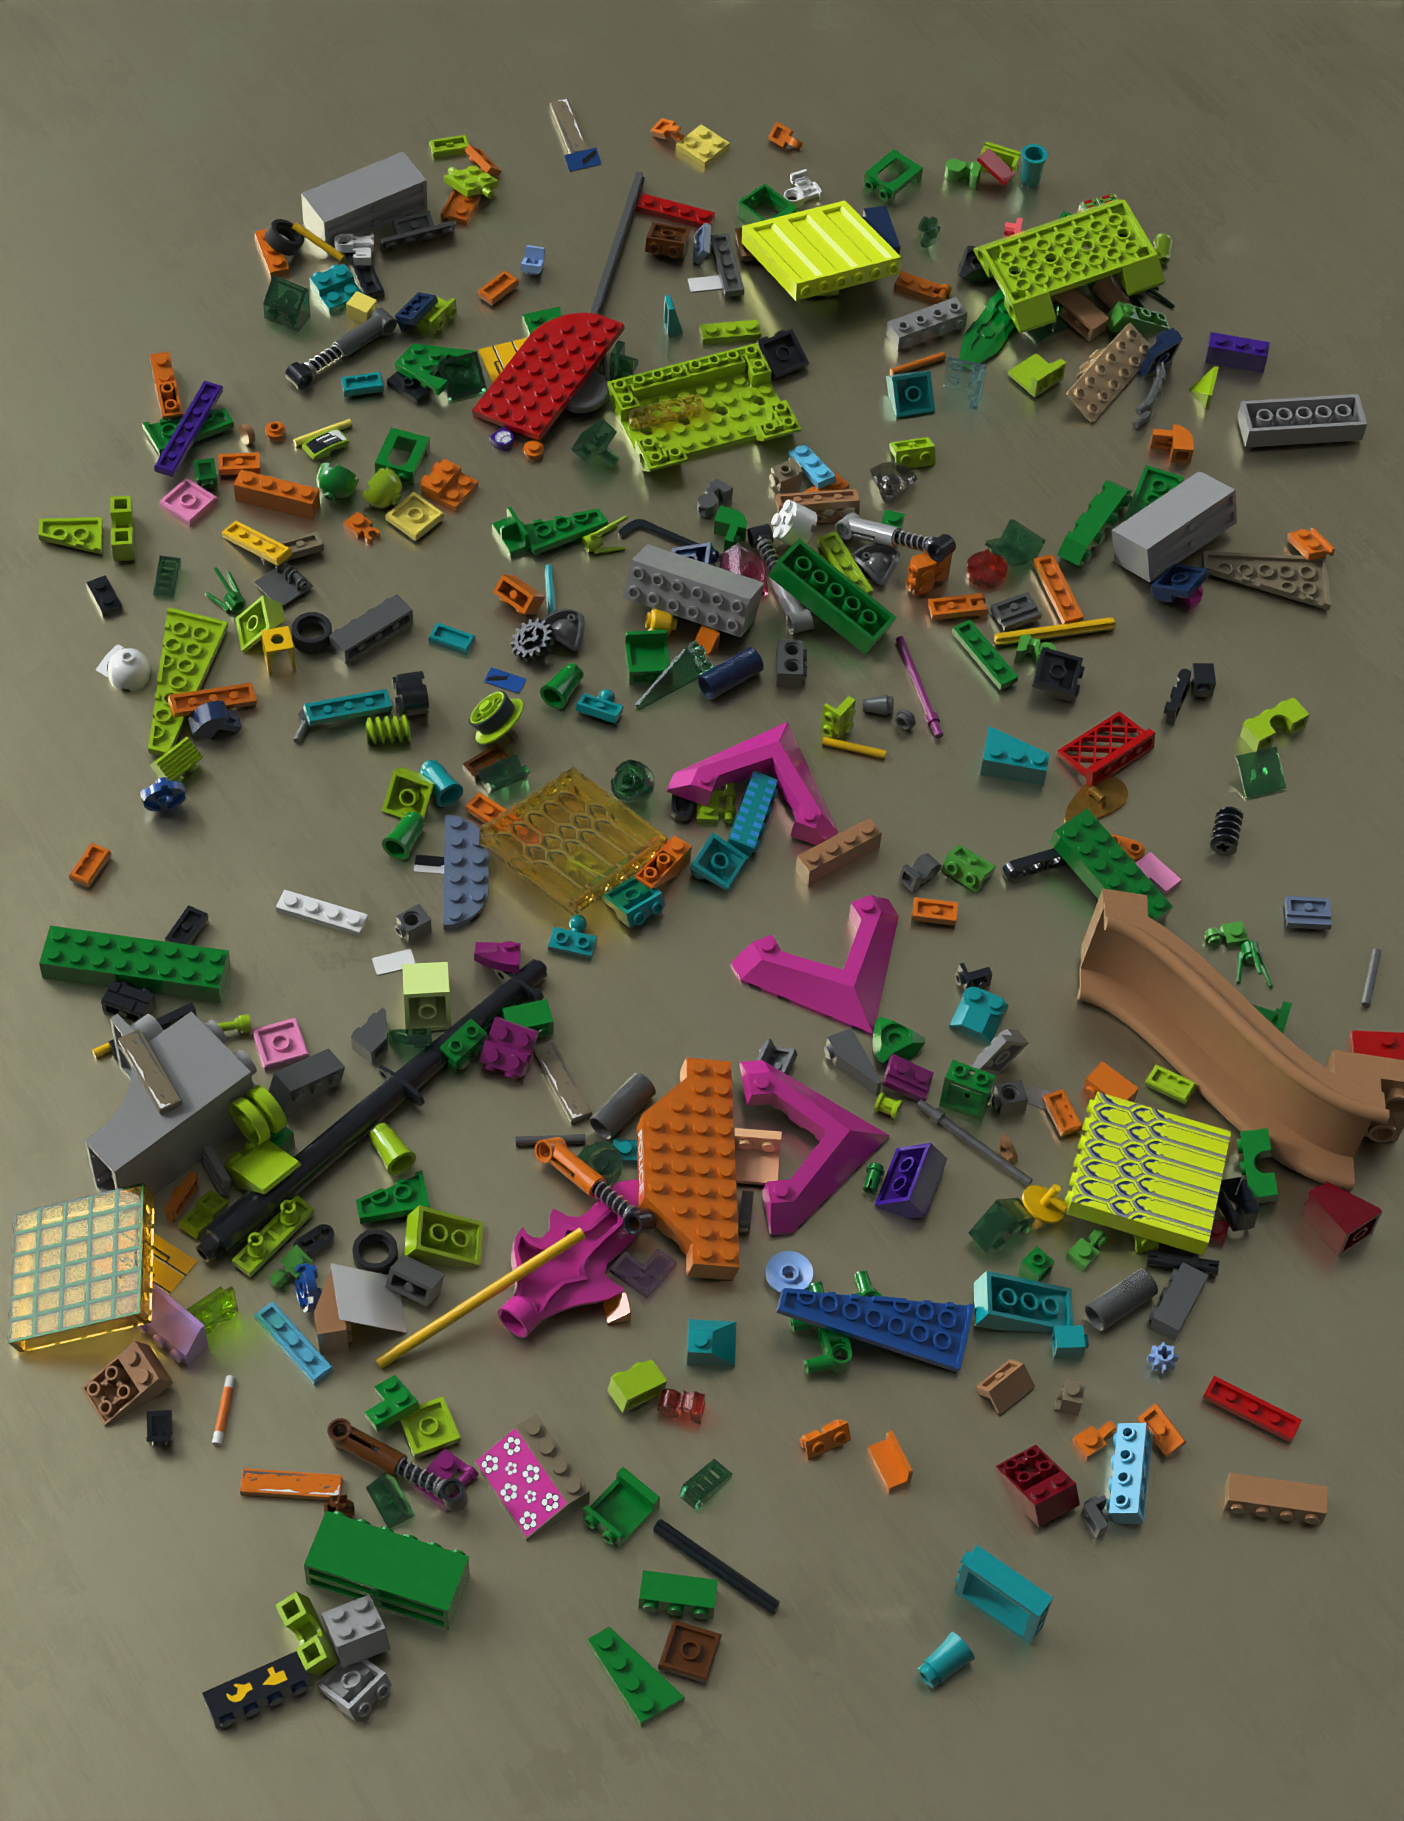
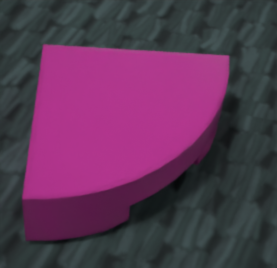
M1202 585L1190 598H1184L1189 610L1195 608L1201 602L1203 596Z

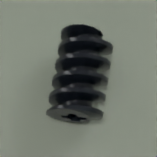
M1223 807L1216 812L1210 847L1217 854L1230 856L1236 853L1242 819L1244 817L1240 809Z

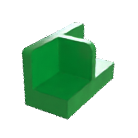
M510 506L507 508V518L492 523V529L508 555L513 557L529 551V534Z

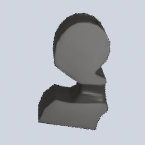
M717 478L709 482L707 489H705V494L698 498V515L702 518H711L718 512V501L722 503L732 501L733 488Z
M929 853L922 854L917 858L912 868L907 864L902 866L898 880L911 892L917 891L921 884H925L928 879H932L938 874L941 864Z

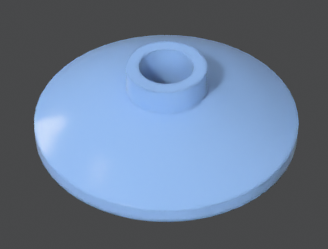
M783 1251L775 1254L768 1261L765 1275L769 1285L779 1293H781L783 1288L805 1290L812 1281L813 1268L809 1260L802 1254L794 1251ZM785 1275H792L793 1278H786Z

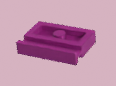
M893 1054L889 1059L882 1085L918 1102L921 1099L926 1101L934 1072Z

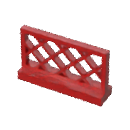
M1118 711L1057 750V756L1086 778V784L1092 787L1152 750L1155 744V732L1150 728L1145 731ZM1120 720L1125 726H1112V724ZM1100 731L1110 732V736H1097V733ZM1112 732H1125V737L1112 736ZM1127 733H1137L1138 736L1127 737ZM1085 741L1094 742V746H1081V744ZM1109 742V747L1096 746V743ZM1112 743H1124L1121 747H1112ZM1074 751L1078 752V756H1069L1066 753ZM1081 752H1094V757L1081 756ZM1096 753H1109L1105 757H1096ZM1080 763H1093V765L1086 769Z

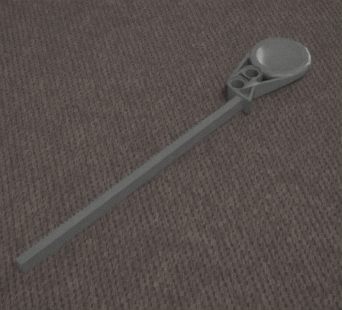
M636 172L590 313L599 314L603 310L608 289L645 182L643 172ZM606 355L566 406L565 410L574 413H588L599 409L606 403L610 396L607 386L609 373ZM601 365L604 367L605 376L599 372Z

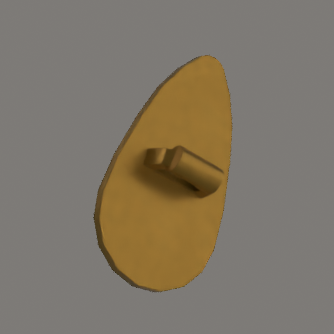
M1115 776L1108 777L1096 786L1090 787L1085 784L1070 801L1065 812V822H1068L1086 808L1090 810L1097 820L1122 808L1128 798L1126 785Z

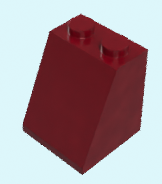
M1326 1182L1322 1186H1314L1308 1192L1309 1197L1304 1203L1305 1207L1301 1216L1338 1257L1373 1234L1383 1211L1379 1207Z

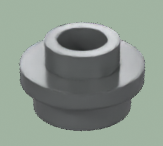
M900 710L897 713L895 721L901 729L908 730L915 726L916 720L912 712Z

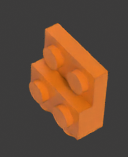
M444 458L441 462H435L432 467V473L429 476L424 475L420 482L421 495L456 513L477 489L478 481L462 473L460 466Z
M953 552L941 562L932 560L928 553L911 556L910 566H908L909 575L908 579H906L908 590L912 591L913 595L927 593L933 590L934 582L948 579Z

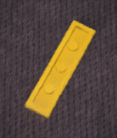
M238 521L233 522L221 532L223 538L277 566L293 555L291 548Z

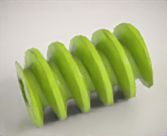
M394 715L392 722H390L388 716H385L383 722H381L379 716L376 717L375 723L372 722L370 717L367 718V745L370 738H372L374 744H377L378 738H381L383 744H385L387 737L390 738L391 743H394L396 736H398L400 742H403L404 736H407L408 741L411 742L409 720H407L405 715H402L401 721Z

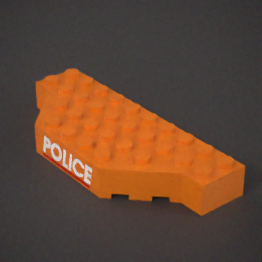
M686 1057L680 1070V1083L642 1114L637 1125L638 1206L640 1209L648 1208L652 1210L657 1219L656 1227L667 1238H672L680 1246L679 1249L686 1255L687 1277L733 1280L740 1268L731 1061Z

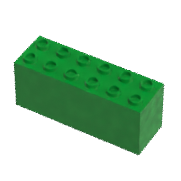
M338 1511L333 1513L325 1512L304 1563L307 1585L354 1600L370 1595L375 1607L446 1630L450 1629L470 1576L469 1556H466L460 1550L453 1549L450 1551L442 1548L438 1543L422 1542L413 1535L397 1534L391 1528L385 1526L379 1528L371 1525L364 1519L354 1520Z

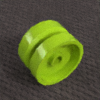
M254 1085L246 1091L245 1098L238 1097L228 1106L232 1119L239 1130L256 1146H261L269 1140L271 1133H278L287 1126V1119L282 1108L275 1098L260 1085Z

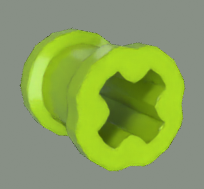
M881 1092L874 1105V1111H881L891 1115V1118L895 1120L899 1115L903 1101H896L886 1097L885 1093Z

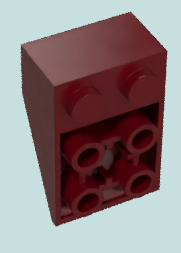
M1037 1445L995 1466L1025 1514L1038 1527L1080 1505L1076 1483Z

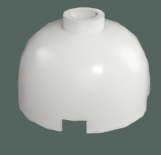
M124 648L119 650L111 657L108 663L109 680L119 690L124 688L129 689V691H136L147 685L150 680V663L146 655L137 649Z

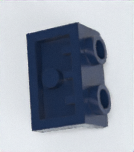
M418 292L395 315L400 330L405 332L411 325L415 326L438 303L436 295Z

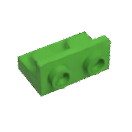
M959 844L947 854L941 871L971 890L978 892L983 881L994 873L996 866Z

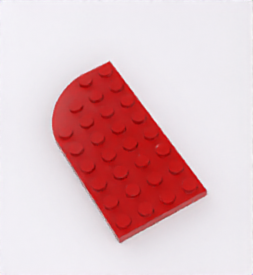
M594 313L568 314L544 323L530 334L472 409L473 416L541 441L625 330L624 323Z

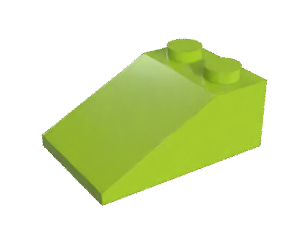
M249 1140L246 1141L245 1147L240 1151L231 1153L223 1164L236 1188L266 1194L301 1166L298 1160L270 1140H267L261 1146H256Z
M419 1205L407 1216L404 1255L423 1264L479 1267L481 1265L484 1222Z

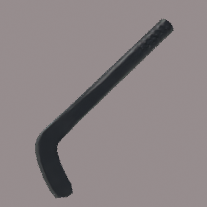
M644 519L633 520L618 531V535L622 539L641 528L683 546L699 544Z

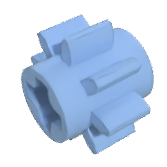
M1164 1342L1158 1347L1152 1346L1151 1354H1149L1147 1361L1153 1364L1152 1370L1156 1369L1161 1371L1162 1374L1168 1369L1174 1370L1175 1362L1179 1358V1355L1174 1354V1346L1170 1347L1165 1345Z

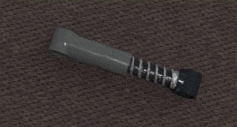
M383 308L376 309L368 320L335 340L331 348L321 352L320 356L316 355L309 362L301 364L294 362L289 365L285 371V377L298 389H306L311 384L313 376L317 374L318 370L322 371V368L328 367L329 363L333 364L334 360L339 359L338 357L342 359L348 357L382 334L389 335L396 328L397 320Z

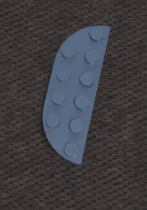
M445 815L443 930L456 929L470 923V920L477 914H481L485 908L489 893V848L481 846V844H488V842H485L487 841L486 837L474 823L454 815Z

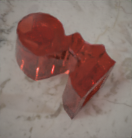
M663 1389L657 1410L661 1414L673 1418H678L684 1412H688L691 1416L690 1420L701 1424L706 1406L705 1394L697 1391L686 1392L683 1390L680 1393L673 1389Z

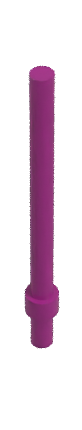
M898 636L896 642L926 713L925 719L927 724L932 728L935 737L941 738L944 734L939 725V716L932 708L904 637Z

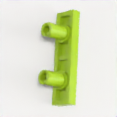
M296 1195L292 1200L283 1201L280 1205L281 1211L259 1233H251L248 1236V1244L232 1259V1264L251 1278L315 1213L314 1208Z

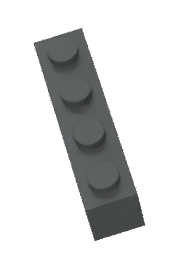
M398 594L387 598L380 605L369 609L362 616L351 620L347 625L336 629L330 634V649L347 664L412 624L413 609Z

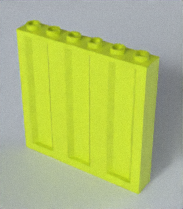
M846 201L742 226V244L795 301L900 274L901 256Z

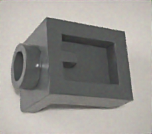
M1105 1495L1099 1498L1094 1496L1084 1503L1081 1512L1083 1520L1095 1539L1104 1536L1108 1528L1107 1517L1100 1511L1104 1509L1108 1500Z

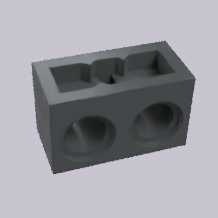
M778 640L776 686L802 687L803 679H807V666H803V662H807V649H803V641Z

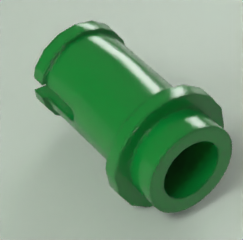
M870 1163V1166L866 1168L868 1174L863 1186V1191L870 1194L872 1189V1194H877L881 1176L885 1173L884 1167L881 1164Z

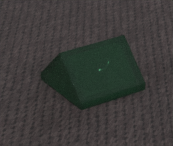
M477 351L438 361L439 378L447 380V388L444 392L448 401L487 391Z

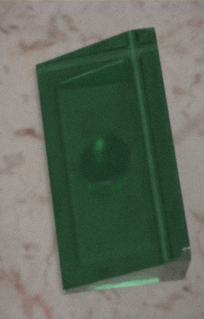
M383 1473L366 1487L388 1528H392L415 1515L393 1476Z

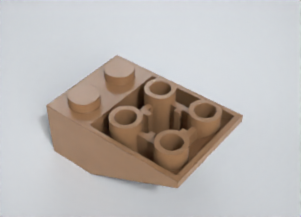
M331 1270L314 1311L319 1352L322 1356L349 1351L348 1342L352 1341L351 1323L339 1319Z
M134 1341L82 1386L81 1389L103 1424L107 1426L155 1399L173 1381L151 1347Z

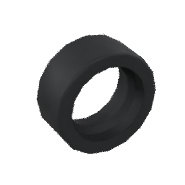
M283 219L274 220L265 233V239L270 247L287 256L295 255L300 250L305 237L292 229L293 223Z
M307 612L299 615L292 624V640L298 649L307 653H317L330 645L329 635L332 634V624L325 615L317 612ZM309 626H317L324 630V634L315 639H308L302 637L300 631Z
M367 1230L361 1233L354 1241L352 1252L354 1265L357 1269L386 1275L398 1260L396 1240L385 1230ZM381 1243L389 1248L390 1253L388 1258L380 1263H369L363 1260L361 1252L368 1244Z

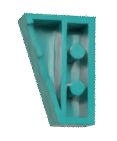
M989 726L980 775L1044 786L1050 754Z

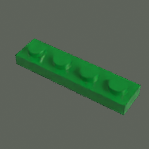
M970 619L953 627L952 634L999 690L1018 681L1017 674Z

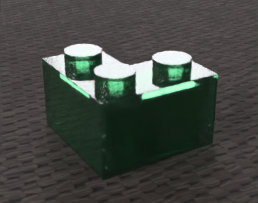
M1019 1198L997 1199L968 1234L986 1253H998L1007 1246L1006 1241L1011 1236L1028 1233L1033 1227L1032 1223L1036 1218L1027 1211Z

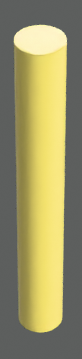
M350 419L297 437L293 439L294 444L297 447L326 431L336 428L341 431L352 427V422Z

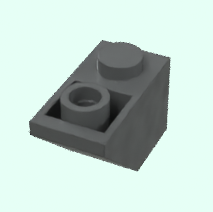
M381 1008L377 1013H373L361 1028L358 1027L351 1036L352 1049L371 1064L388 1050L387 1019L384 1008Z

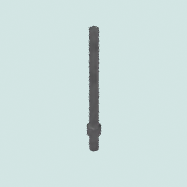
M922 1099L918 1102L917 1107L929 1115L930 1120L936 1124L940 1123L1025 1186L1028 1187L1032 1183V1178L947 1118L942 1110L933 1108Z

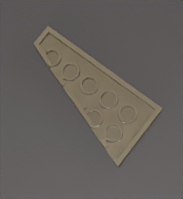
M1203 551L1202 565L1203 568L1208 569L1210 575L1330 610L1331 601L1326 557L1308 561L1304 556Z

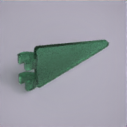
M694 640L688 645V648H683L637 701L635 708L640 710L698 679L701 672L710 670L713 664L711 660H706L704 647L702 645L699 646L698 642Z

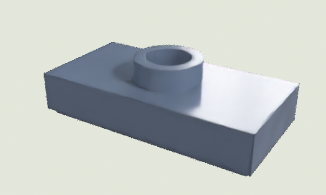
M706 222L695 233L693 262L700 264L708 256L712 244L710 241L711 225Z

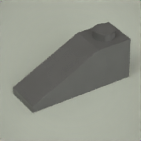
M850 1028L828 1036L826 1047H824L826 1057L832 1060L836 1068L874 1095L880 1094L882 1082L853 1029Z

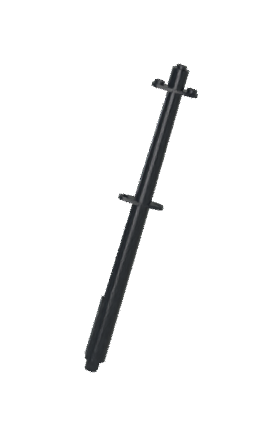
M532 959L519 970V973L513 974L511 972L494 970L496 976L504 983L397 1072H393L387 1067L380 1065L377 1068V1072L385 1082L293 1158L298 1160L301 1166L266 1194L249 1190L205 1227L207 1235L198 1242L199 1245L196 1247L200 1257L209 1262L210 1260H215L221 1254L228 1255L248 1238L251 1233L256 1231L279 1211L283 1201L294 1198L406 1099L421 1107L425 1100L417 1090L448 1063L449 1058L440 1051V1046L470 1019L486 1030L493 1024L494 1017H501L503 1015V1008L513 1006L522 997L529 1002L542 1000L544 998L543 993L534 987L547 977L546 965L540 960Z

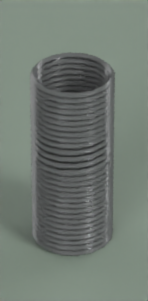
M634 1073L590 1117L592 1128L601 1137L611 1139L656 1094L655 1086L643 1074Z
M1138 1269L1135 1273L1085 1306L1087 1318L1096 1329L1104 1331L1157 1295L1158 1286L1149 1272L1144 1269Z

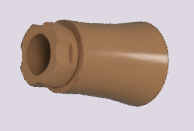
M1115 275L1099 279L1092 288V292L1110 310L1118 301L1132 304L1120 287Z

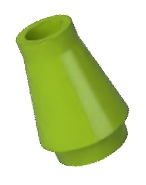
M1164 233L1158 234L1153 241L1161 264H1166L1170 261L1173 242L1170 235Z

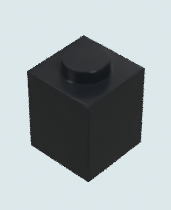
M1214 663L1192 664L1190 678L1192 696H1213L1216 686Z

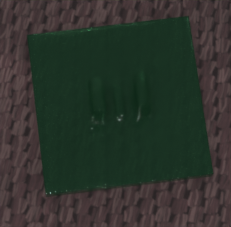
M1277 747L1236 756L1245 798L1286 788Z

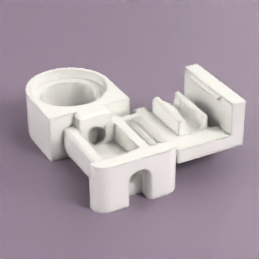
M806 169L791 173L790 181L796 186L784 192L785 199L796 207L804 205L805 201L813 198L821 199L822 190L816 182L811 183L807 177ZM793 196V197H796L797 199L794 200V201H792V200H789L788 197Z
M371 233V236L339 234L335 237V249L338 252H356V254H353L354 265H371V252L374 251V234Z

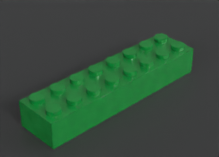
M51 925L39 961L42 978L108 987L111 981L119 983L120 981H125L139 990L146 988L154 994L218 1003L222 1001L231 965L229 950Z

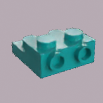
M334 264L329 270L323 273L317 271L310 277V289L329 314L345 308L346 303L356 291L363 294L354 282L353 274L345 264L340 266Z
M634 876L612 888L611 891L602 894L603 902L615 910L617 918L629 928L634 925H641L645 918L652 914H660L663 908L666 907L663 893L657 888L650 889L636 880Z

